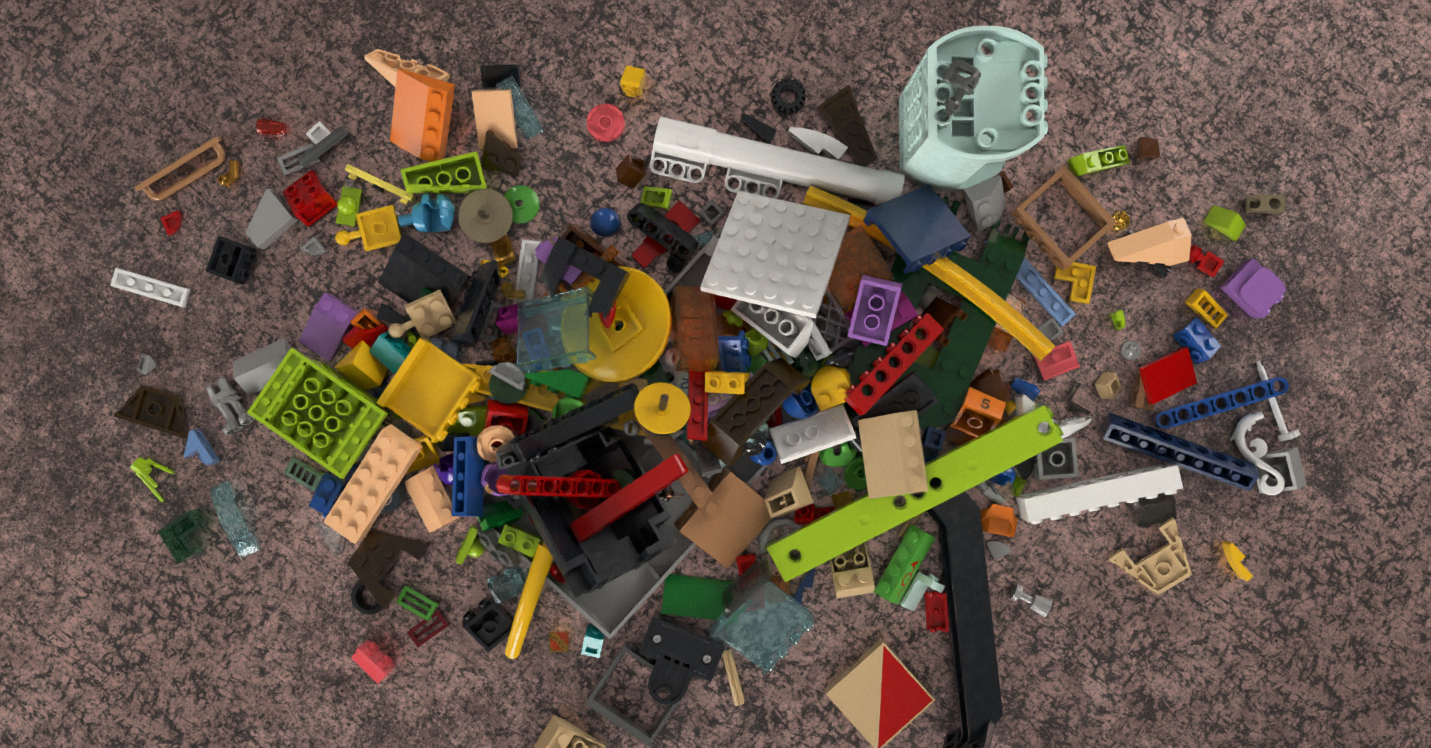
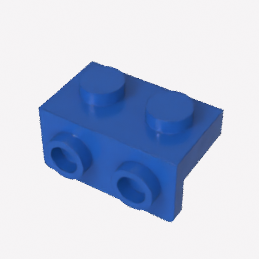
M1198 317L1191 319L1182 330L1173 335L1182 347H1188L1190 357L1195 364H1200L1210 359L1221 347Z

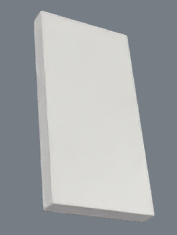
M843 404L818 412L809 418L798 419L769 429L781 464L856 439V434Z

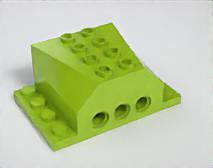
M290 348L247 411L249 415L340 479L345 478L388 415L386 411L381 409L382 406L376 403L378 399L356 386L326 363L309 359L295 348Z

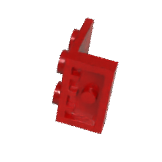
M313 170L304 174L282 192L294 215L307 227L337 206L336 199L324 189Z

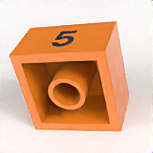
M969 387L957 416L950 427L973 437H978L997 427L1001 421L1006 403Z

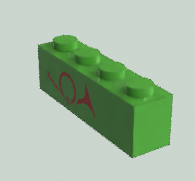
M911 524L873 592L887 601L898 605L936 538Z

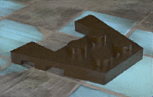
M370 531L348 561V565L380 606L386 610L396 595L381 586V581L402 551L420 561L429 545Z

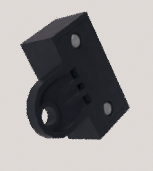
M655 611L638 652L656 660L648 682L649 694L653 700L663 705L677 703L685 695L693 675L711 682L725 649L726 640ZM661 689H666L669 692V697L662 699L658 692Z

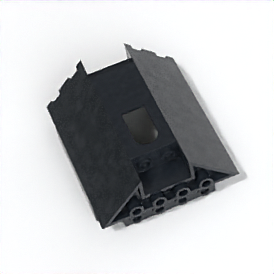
M599 425L587 432H583L505 470L507 475L569 477L575 471L585 469L598 473L603 479L615 480L612 473L613 470L624 469L634 474L636 479L646 473L625 436L617 437L611 427ZM658 493L581 543L577 542L569 528V525L575 521V518L562 496L518 495L575 598L584 593H591L597 588L598 590L602 589L605 584L633 569L637 570L644 563L660 555L662 551L678 543L666 523L671 515ZM599 497V499H601V501H600L599 504H601L602 502H604V501L607 500L608 498H606V497Z

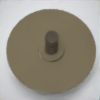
M480 189L470 193L463 200L458 217L463 232L469 238L480 243H492L501 239L509 231L513 220V213L510 203L502 194L491 189Z

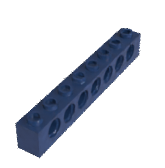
M1108 413L1101 426L1102 438L1106 441L1247 491L1252 489L1259 477L1256 466L1250 462L1112 413Z

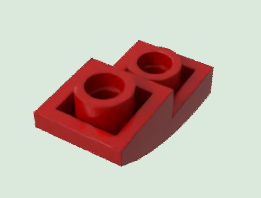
M809 504L795 511L794 522L807 525L836 509L835 507L816 508L814 504Z

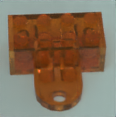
M674 286L671 296L675 371H714L719 361L718 337L738 336L736 334L737 330H743L747 333L751 330L750 326L744 320L741 327L736 326L734 323L730 325L723 314H716L715 294L701 291L700 286Z

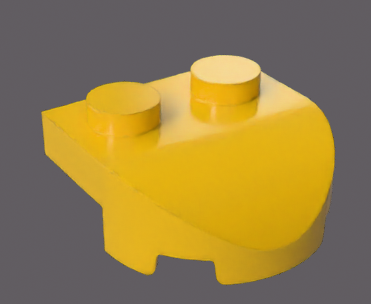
M835 364L822 367L815 374L811 383L812 394L821 412L846 402L844 400L847 396L845 392L852 385L849 379V372L844 368L835 366Z

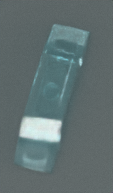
M229 480L210 488L212 501L220 523L241 558L260 550L253 533H249L234 500L236 495Z

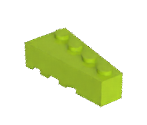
M477 151L400 169L407 193H472L476 190L487 189Z

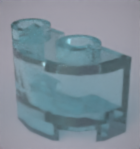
M514 567L504 570V575L500 577L494 575L486 579V585L495 605L522 593L526 579L521 568L514 570Z

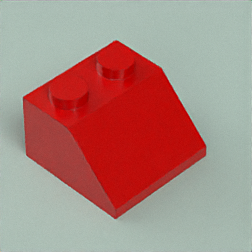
M488 399L483 430L490 426L500 425L510 429L515 437L525 433L528 420L527 405ZM495 441L491 445L500 446L502 443Z

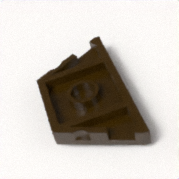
M141 385L135 391L134 396L130 397L125 402L126 404L114 413V417L181 438H187L181 396Z

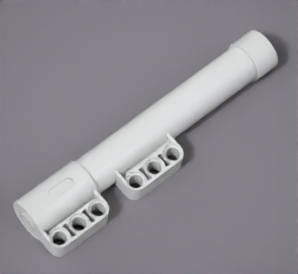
M662 116L657 125L650 160V169L653 173L692 183H699L705 178L707 167L710 164L728 168L725 179V187L728 191L734 193L742 191L770 197L766 194V189L772 186L777 191L775 196L770 197L774 199L778 198L783 181L808 188L813 186L825 192L871 202L877 206L901 196L905 174L884 169L880 171L720 133L716 129ZM656 160L663 161L664 168L662 170L655 168ZM675 164L682 166V174L677 175L674 173L673 166ZM699 169L702 173L701 178H693L692 170ZM732 177L737 178L739 181V186L736 188H732L729 185V179ZM755 182L758 190L750 192L747 189V184Z

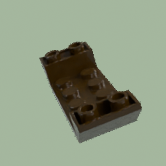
M781 357L765 363L745 384V393L735 394L710 420L707 427V440H701V444L730 468L743 454L741 447L792 393L798 396L810 383V380Z

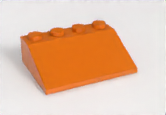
M399 68L397 70L390 142L423 160L433 162L443 159L446 156L455 84Z

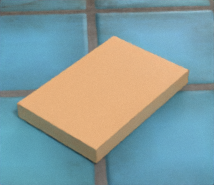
M511 89L472 91L479 149H484L486 132L488 130L494 132L493 135L501 141L504 140L511 148H517Z

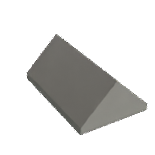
M282 338L233 361L234 379L248 396L261 391L291 348L287 339Z

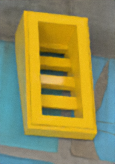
M1195 289L1185 301L1195 313L1214 329H1217L1228 316L1225 310L1205 289ZM1218 312L1219 314L1213 320L1212 317Z

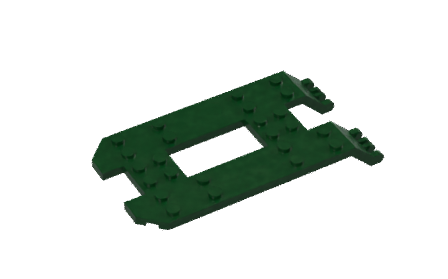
M944 196L942 201L947 204L949 198ZM956 200L953 201L950 210L954 216H956L961 203ZM999 219L996 225L991 226L987 243L979 262L957 252H953L947 258L1006 301L1025 257L1029 237L1026 235V231H1024L1021 241L1016 240L1015 237L1019 232V227L1017 226L1014 227L1009 237L1008 234L1012 226L1010 223L1006 224L1003 234L997 232L1002 222ZM897 253L886 280L902 283L901 291L909 298L915 310L919 305L927 284L962 298L963 300L959 308L968 314L965 321L955 316L946 337L950 342L946 347L942 346L933 369L914 361L893 384L895 385L914 370L939 398V402L918 417L920 429L926 430L927 426L938 428L955 420L996 325V321L958 291L923 267L916 272L911 271L904 274L903 271L907 264ZM911 321L890 333L887 346L872 343L864 348L859 341L854 353V362L847 369L852 385L856 386L860 382L858 378L866 370L869 372L874 367L872 363L879 356L883 358L887 353L885 349L892 342L896 344L900 340L899 334L904 329L909 328ZM890 358L889 365L895 368L896 361ZM876 372V380L882 382L883 375L880 372ZM867 386L862 387V393L865 396L870 394Z

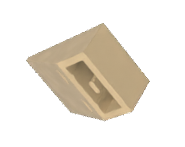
M866 542L829 560L836 599L874 593L875 584Z
M553 715L533 748L606 747L605 744L574 724Z

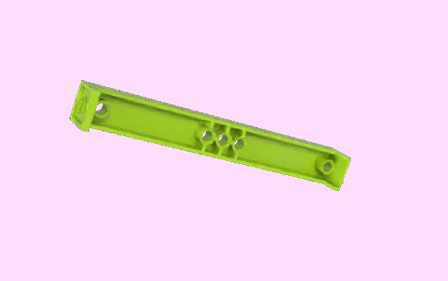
M1039 402L1033 405V409L925 463L928 492H923L920 496H915L913 493L901 495L906 499L902 505L895 503L894 499L897 496L869 499L867 493L779 539L776 537L770 540L767 550L782 578L787 582L1063 442L1061 436L1064 433L1059 424L1053 423L1051 418L1054 415L1050 407ZM1041 422L1048 423L1047 431L1040 432L1038 430ZM934 477L941 480V484L937 487L930 485V480ZM797 549L800 551L801 556L794 558L791 556L790 551Z

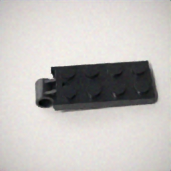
M913 370L889 388L864 415L860 416L856 413L849 418L850 422L856 426V428H853L856 439L848 442L857 452L862 451L858 420L914 410L918 412L919 417L939 402V398Z

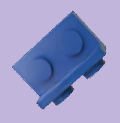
M740 331L738 336H719L717 344L721 370L746 373L748 367L751 366V356L748 355L747 351L749 340L745 336V331Z
M326 472L309 507L323 513L322 516L326 518L345 489L347 482L330 472Z

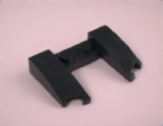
M559 236L539 279L540 284H546L550 290L547 294L553 298L570 265L600 280L585 316L592 317L593 313H603V317L607 318L630 273Z

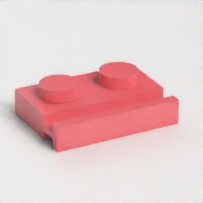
M1070 341L1055 346L1041 361L1033 355L1043 381L1080 367Z

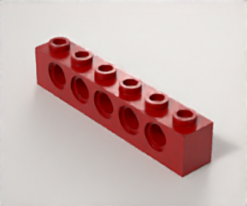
M928 313L922 316L919 314L911 322L913 326L909 330L907 328L899 334L900 340L896 344L892 342L885 349L887 353L883 358L879 356L872 363L874 367L869 372L866 370L858 378L860 382L856 386L854 384L846 390L847 396L844 400L860 416L864 415L944 330ZM916 330L922 333L921 340L915 336ZM903 344H906L909 347L908 354L903 352ZM890 358L896 361L895 368L889 365ZM876 372H880L883 375L882 382L876 380ZM863 386L869 388V396H865L862 393Z

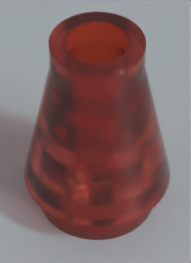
M262 117V119H257L256 132L262 136L286 134V123Z

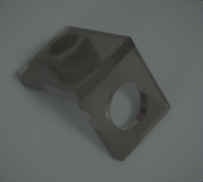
M1074 382L1062 402L1069 406L1068 410L1077 415L1081 413L1089 416L1090 411L1072 401L1073 396L1081 385L1079 382Z

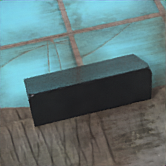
M518 64L480 66L483 88L521 87V73Z

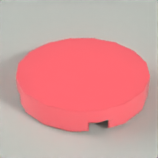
M599 104L587 116L589 133L598 141H614L624 130L625 120L623 114L612 104Z

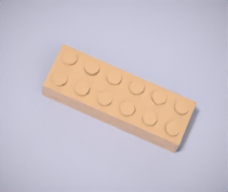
M392 424L383 428L327 515L324 523L354 544L361 541L370 530L423 446Z

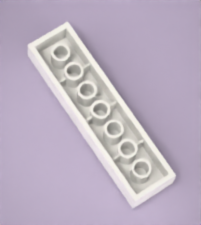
M1162 463L1021 494L1015 497L1020 518L1031 522V524H1039L1046 518L1057 520L1061 519L1064 514H1069L1070 516L1079 515L1082 510H1088L1089 512L1098 511L1100 506L1116 507L1120 505L1119 502L1127 501V503L1138 502V498L1141 497L1152 499L1158 497L1159 493H1165V495L1175 494L1178 489L1183 488L1178 465Z

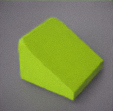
M755 328L745 333L746 338L749 340L748 350L752 356H756L768 347V338Z

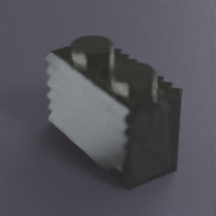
M1159 493L1158 497L1146 499V497L1139 498L1138 502L1132 503L1133 521L1138 528H1149L1151 525L1163 523L1171 517H1174L1176 520V501L1171 494L1165 495V493Z

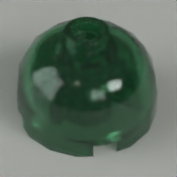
M808 345L805 346L797 359L791 357L794 361L791 365L808 379L813 378L822 366V359L816 361Z

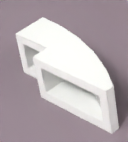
M790 127L787 133L817 156L823 151L830 158L839 161L848 149L840 141L815 130Z

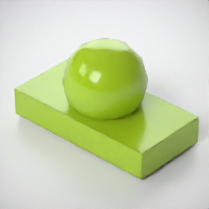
M342 187L341 197L337 202V224L351 227L357 226L356 214L360 210L362 189Z
M474 524L470 526L455 557L456 563L462 565L467 554L471 557H479L484 553L485 547L479 539H475L479 526Z

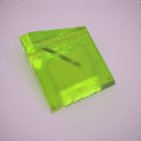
M1018 476L1015 477L1013 483L1010 484L1012 496L1017 498L1020 496L1026 484L1025 479Z

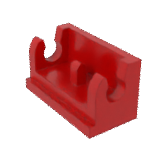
M936 590L925 591L927 630L933 633L938 630L949 632L947 593L944 590L942 593Z

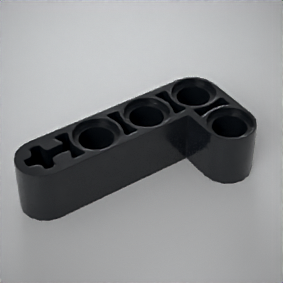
M637 203L628 212L627 219L630 224L672 252L666 262L667 268L673 273L680 272L697 249V240L645 203Z

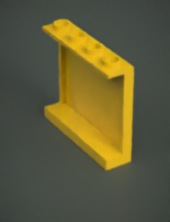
M419 338L376 403L382 407H388L432 439L430 442H442L448 434L447 429L449 426L454 425L458 420L460 410L468 405L470 395L479 389L481 385L479 382L482 378L429 340Z

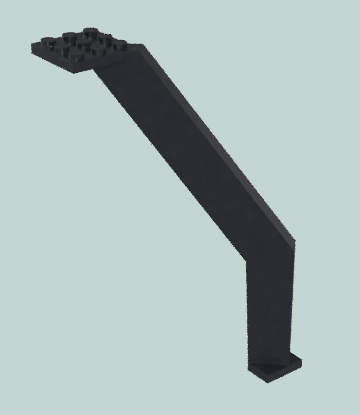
M937 477L930 480V485L933 487L941 484V480ZM964 491L927 510L939 526L960 727L946 734L943 748H990L995 724L1003 716L981 513L978 505ZM923 492L913 494L915 496H920Z

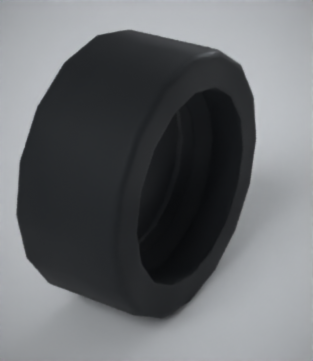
M382 580L380 585L390 591L387 583ZM359 581L351 593V600L355 609L362 614L368 615L382 610L383 608L380 604L370 607L361 601L360 591L365 585L362 581Z

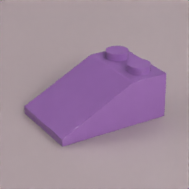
M862 275L848 337L887 346L902 283Z
M324 293L314 307L299 342L327 361L332 362L344 344L342 338L355 327L350 321L359 312L334 295Z

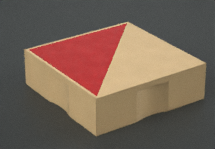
M881 638L863 653L852 667L843 671L824 688L830 700L873 748H883L936 701L932 694L905 667L899 657Z

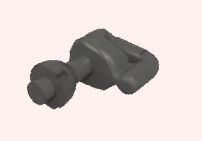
M956 60L950 64L942 78L943 81L957 89L954 96L948 98L943 104L946 107L944 112L952 116L954 112L959 113L963 96L965 94H972L981 77V72L976 67L965 61ZM957 69H960L970 74L971 76L965 78L957 73Z

